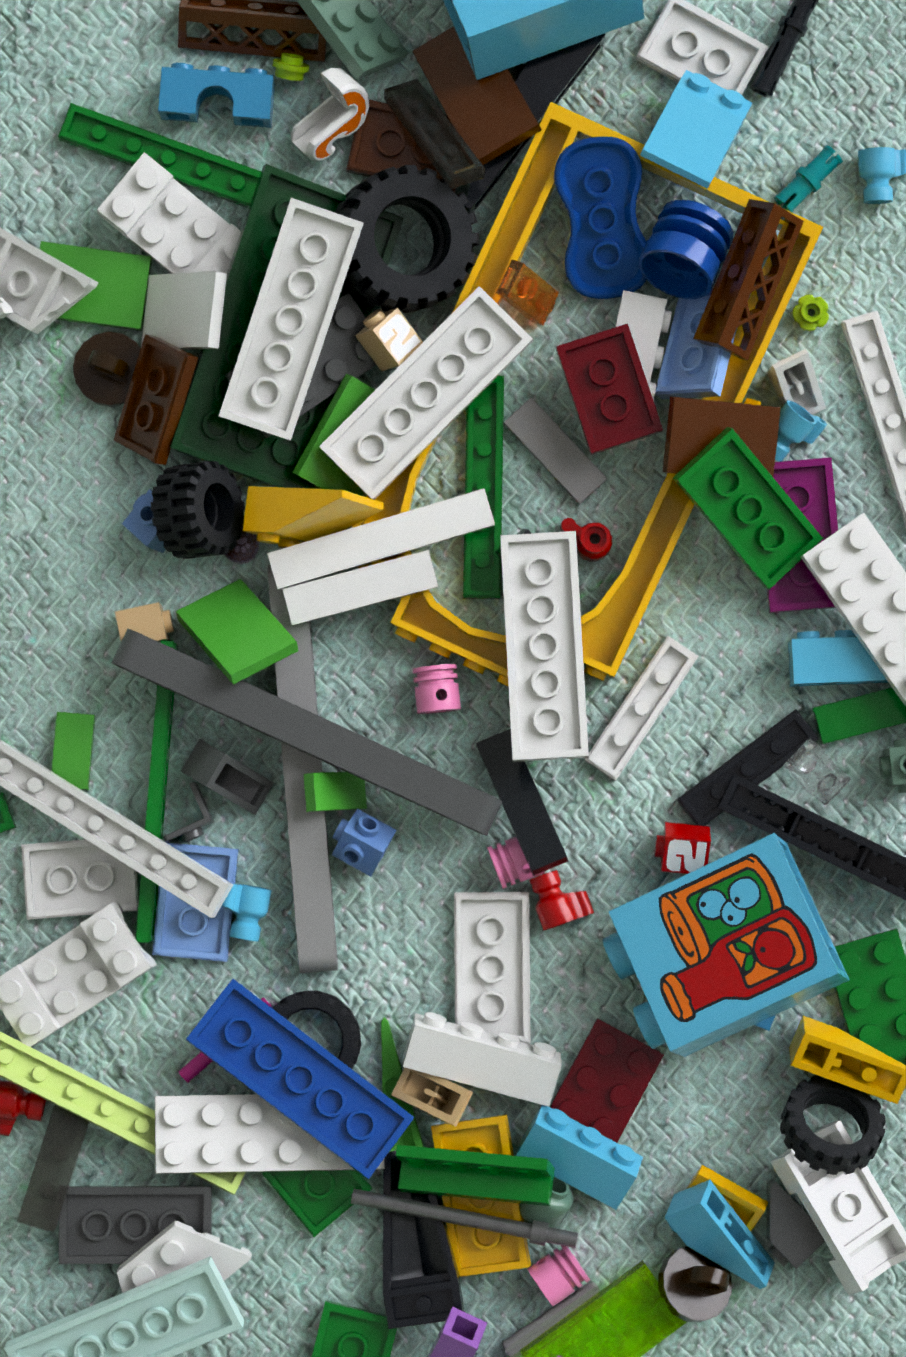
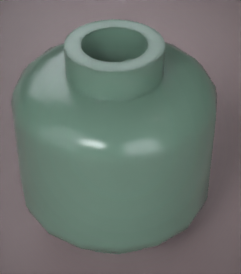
M554 1177L550 1206L519 1203L520 1214L525 1222L533 1224V1221L536 1220L549 1223V1227L557 1228L566 1217L574 1200L569 1184Z

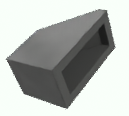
M199 739L181 770L182 773L256 815L274 782Z
M771 1179L767 1183L766 1238L773 1246L768 1251L783 1267L790 1262L797 1269L825 1241L812 1218L775 1180Z

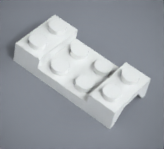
M145 152L97 209L99 216L171 274L211 271L227 273L241 233L236 226L230 225L177 182L171 173Z
M116 901L84 920L79 926L29 959L1 975L0 1009L21 1042L29 1047H33L155 967L157 963L137 942L125 923L121 907Z
M840 1120L826 1124L814 1132L815 1135L830 1143L838 1145L853 1143ZM792 1148L770 1161L789 1195L798 1194L834 1256L829 1263L848 1295L864 1291L868 1288L869 1282L890 1267L906 1260V1231L867 1166L861 1170L857 1167L854 1173L844 1174L843 1171L838 1172L837 1175L826 1174L827 1170L819 1169V1171L810 1168V1164L805 1160L800 1162L794 1156L795 1152Z

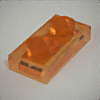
M512 259L496 294L531 322L544 326L549 313H551L555 306L559 292L524 263Z

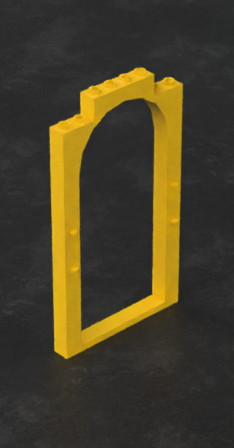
M550 102L540 123L542 130L535 134L452 313L479 286L500 305L554 190V171L559 155L566 147L575 143L577 138L580 140L593 137H615L629 143L637 152L642 168L742 214L749 199L768 201L716 177L713 178L708 189L640 156L645 146L644 144ZM790 212L804 222L748 361L739 359L731 354L721 396L703 397L702 400L742 403L821 234L823 226ZM781 219L776 229L780 231L777 237L778 241L783 239L788 227V223ZM770 255L762 269L764 276L769 274L772 266ZM756 290L751 292L747 301L749 311L754 309L757 304ZM742 325L737 327L733 343L738 347L744 336ZM437 438L375 499L384 503L383 510L353 525L351 528L410 511L417 481ZM667 473L621 574L596 608L581 616L583 663L586 665L584 673L601 681H604L606 676L615 677L694 507V503L674 481L673 477L676 475L674 473ZM412 551L361 565L358 568L411 555ZM429 590L401 598L390 622L391 625L397 627L394 634L415 643L417 637L431 643L430 651L448 659L451 653H454L465 659L463 666L482 675L485 669L499 674L497 682L508 687L506 635L470 627L437 603Z

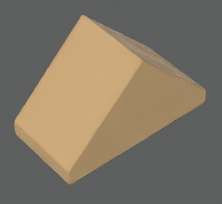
M404 1068L391 1095L439 1121L456 1127L473 1092L445 1078Z

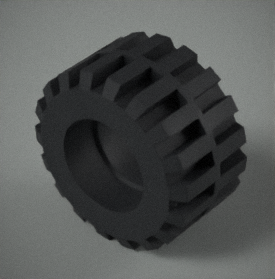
M204 461L166 468L163 471V475H159L156 480L157 487H153V502H151L153 526H156V535L159 541H163L164 548L168 552H172L174 557L183 559L229 553V550L234 549L237 545V540L241 538V527L244 523L243 510H245L244 502H242L241 498L242 492L240 486L236 484V478L233 473L229 474L228 468L224 464L219 465L217 461Z

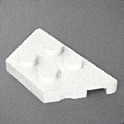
M0 227V296L13 310L12 314L6 316L7 318L39 334L97 287L99 282Z
M175 1220L118 1266L117 1276L122 1293L211 1256L222 1279L225 1281L251 1260L252 1253L244 1247H241L239 1250L219 1242V1237L209 1233H199L193 1227Z

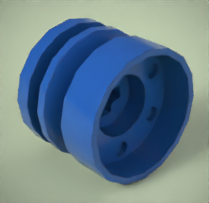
M691 200L668 202L661 209L658 221L653 226L652 235L647 240L639 257V269L649 283L668 295L682 299L705 297L713 288L720 272V264L725 260L727 250L733 241L734 231L729 222L719 212L705 204Z

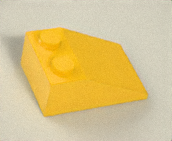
M248 486L243 531L257 535L258 542L278 544L279 548H286L343 531L382 511L384 503L345 490Z

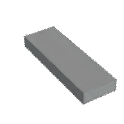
M532 397L504 422V425L579 505L607 480V477Z

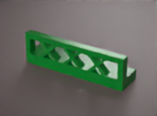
M397 1145L396 1157L402 1162L398 1189L401 1192L550 1206L555 1168L548 1159Z

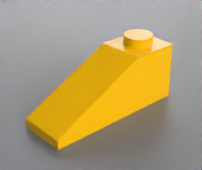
M804 1015L802 1016L789 1046L791 1066L898 1104L906 1086V1065L837 1027Z

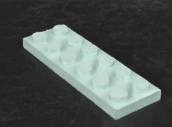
M210 1256L6 1342L4 1350L8 1357H173L243 1328L244 1319Z

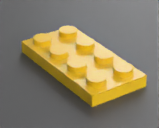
M507 1114L459 1121L456 1127L447 1123L431 1126L434 1148L514 1156ZM442 1196L443 1206L524 1222L520 1214L519 1203ZM446 1223L447 1233L460 1277L529 1268L531 1266L527 1238Z

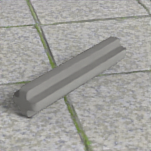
M593 1281L587 1283L504 1340L502 1343L504 1350L509 1357H520L603 1299L602 1292Z

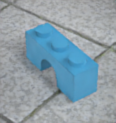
M173 63L171 67H162L158 106L161 120L198 122L199 109L202 102L210 96L222 95L229 98L233 103L232 116L235 125L272 128L275 82L273 75H267L266 70L248 68L245 70V73L230 72V68L218 65L209 66L208 70L193 69L194 66L187 63Z

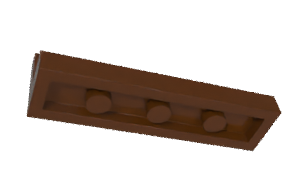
M181 0L178 48L280 58L282 53H291L303 56V60L325 62L327 41L298 2L282 0ZM187 21L202 23L210 32L203 38L187 37ZM229 25L239 26L247 36L239 42L230 41L222 31ZM266 29L276 30L283 40L277 45H267L258 35ZM302 33L319 34L318 49L303 48L295 39Z
M749 199L693 339L705 345L722 348L739 359L748 361L803 225V220L775 203ZM781 219L788 223V227L783 239L778 241L776 229ZM770 255L772 266L769 274L764 276L762 264L765 257ZM756 290L758 301L755 308L749 311L747 301L751 292ZM742 325L744 336L738 347L731 343L736 328Z

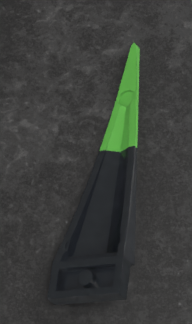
M383 1018L381 1021L382 1090L386 1096L415 1117L412 1106L391 1095L402 1074V1068L389 1022L386 1018ZM414 1118L384 1158L383 1194L440 1205L437 1195L401 1192L398 1189L402 1162L396 1157L397 1145L424 1147L416 1118ZM383 1210V1296L388 1329L445 1321L452 1307L465 1312L460 1274L445 1222Z

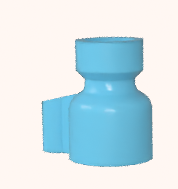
M875 147L858 151L859 176L867 184L863 189L864 204L893 202V188L889 185V180L906 174V149L895 150L890 147Z
M787 400L780 409L775 460L782 462L790 452L789 446L792 443L804 441L812 444L827 426L826 422L818 416L811 415L799 404Z
M233 884L231 891L221 906L236 914V920L231 923L229 937L259 942L261 927L258 925V922L268 913L271 889Z

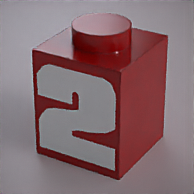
M665 822L663 835H656L654 857L661 858V871L688 874L707 865L711 845L710 826Z

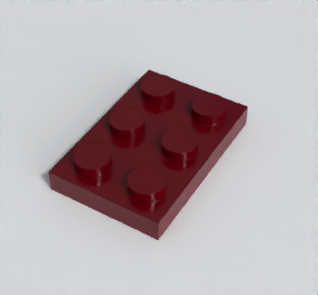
M628 323L556 346V352L590 455L663 432Z
M597 1018L550 1107L563 1111L568 1117L586 1127L595 1128L603 1136L617 1143L664 1054Z

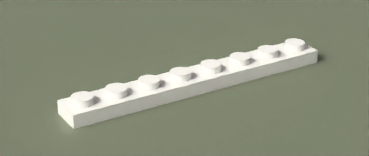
M0 739V786L208 917L215 918L231 891L233 884Z

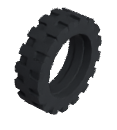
M300 991L282 999L272 1008L287 1020L291 1015L302 1010L316 1009L327 1013L337 1022L342 1033V1048L338 1059L353 1069L361 1048L360 1028L351 1009L340 999L322 991Z
M814 1075L808 1082L806 1079L799 1082L796 1090L793 1089L781 1114L780 1131L781 1134H785L784 1143L787 1148H792L795 1152L794 1156L800 1162L805 1160L813 1170H827L826 1174L837 1175L841 1171L844 1174L854 1173L857 1167L860 1170L866 1167L870 1159L874 1158L885 1134L883 1127L886 1120L885 1115L880 1113V1103L877 1099L873 1100L870 1094ZM817 1104H829L840 1107L851 1114L859 1124L862 1138L852 1144L838 1145L827 1142L815 1135L808 1127L803 1111Z

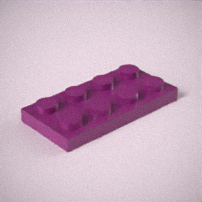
M832 457L775 462L773 478L823 537L819 543L837 532L838 522ZM802 559L770 590L767 589L769 613L836 608Z

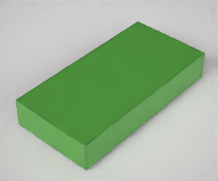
M57 712L52 772L79 789L89 790L96 715Z
M347 772L304 774L306 812L367 809L365 780Z

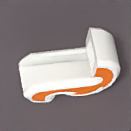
M329 68L320 73L332 95L295 124L291 132V142L314 162L322 161L331 156L335 151V146L332 143L337 139L350 136L356 132L365 122L369 110L368 93L363 86L341 68Z

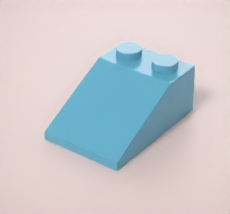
M686 70L674 89L640 156L708 189L735 141L752 102L744 99L740 93L734 90H726L712 83L702 74Z

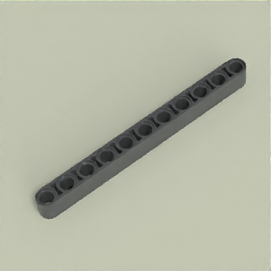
M127 628L111 662L128 672L485 836L488 835L503 802L490 794L241 680L233 685L221 670Z

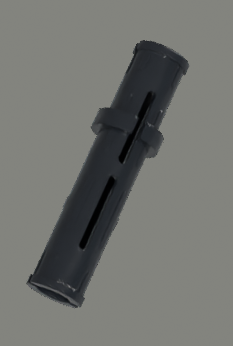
M793 0L786 16L781 17L778 23L780 28L750 86V89H753L755 93L767 98L772 97L800 37L805 36L808 30L806 24L819 0Z

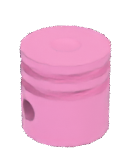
M456 664L430 665L412 669L413 674H417V677L413 678L414 683L418 684L417 687H414L417 714L461 710L459 684L454 681L458 679V675L453 672V670H457Z
M516 837L505 840V845L497 843V848L495 849L492 846L487 847L502 889L507 888V883H510L511 886L515 885V880L517 879L523 882L545 873L544 871L533 876Z
M561 1245L562 1249L560 1251L557 1248L554 1249V1255L547 1254L527 1268L533 1280L553 1307L575 1292V1286L578 1288L582 1287V1281L585 1280L586 1283L590 1281L585 1270L568 1246Z

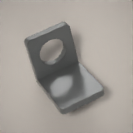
M195 781L190 783V787L204 819L163 836L167 843L180 837L183 843L191 841L204 834L203 827L214 823L201 790Z

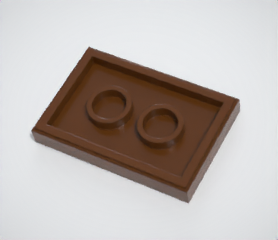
M369 100L370 106L365 122L354 133L346 171L370 177L387 168L416 165L417 170L420 171L425 168L437 171L436 178L440 180L445 177L449 178L455 183L452 189L455 193L465 147L449 117Z
M145 334L114 436L115 442L156 464L166 465L171 449L169 447L180 420L198 357L156 336Z
M670 396L662 472L677 474L726 427L734 429L773 477L781 407Z

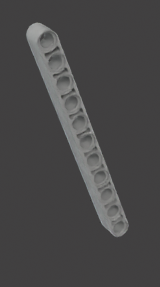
M268 565L271 613L297 641L299 650L275 663L277 696L318 715L311 621L292 626L283 590L277 589L271 565ZM281 742L300 973L338 970L326 811L306 812L304 774L323 772L322 761Z

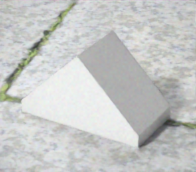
M806 349L771 366L767 375L782 405L787 400L793 401L806 409L811 415L826 409L815 371Z

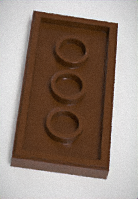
M454 26L412 51L477 169L542 130L508 69L476 80Z

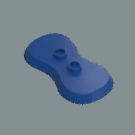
M593 137L572 143L559 155L554 171L555 185L568 211L571 226L570 239L565 254L566 276L572 287L583 296L595 299L622 297L623 290L635 292L646 282L639 269V257L646 244V240L638 226L636 217V200L642 181L641 161L634 148L619 138Z

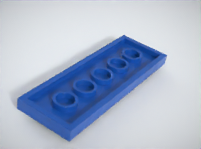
M234 979L229 982L186 1038V1041L367 1180L372 1176L415 1118Z

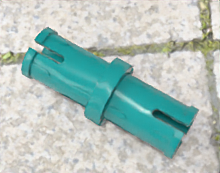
M825 145L823 150L806 167L801 166L795 172L796 177L774 197L778 205L785 203L782 208L793 212L811 192H817L822 187L821 182L843 162L840 155L832 156L826 162L836 151L832 147Z

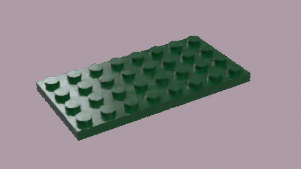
M266 164L262 168L227 271L219 348L201 349L180 420L169 448L202 461H217L219 465L224 464L229 471L273 487L313 489V484L292 472L335 393L298 417L291 441L275 435L265 438L261 430L219 417L229 386V381L225 374L235 368L290 199L294 198L332 212L336 211L339 203L346 200V195ZM384 210L377 219L374 239L380 257L388 265L404 218ZM345 278L339 298L350 293L364 316H369L374 307L363 303L364 297L360 293L353 295L346 288L350 282Z

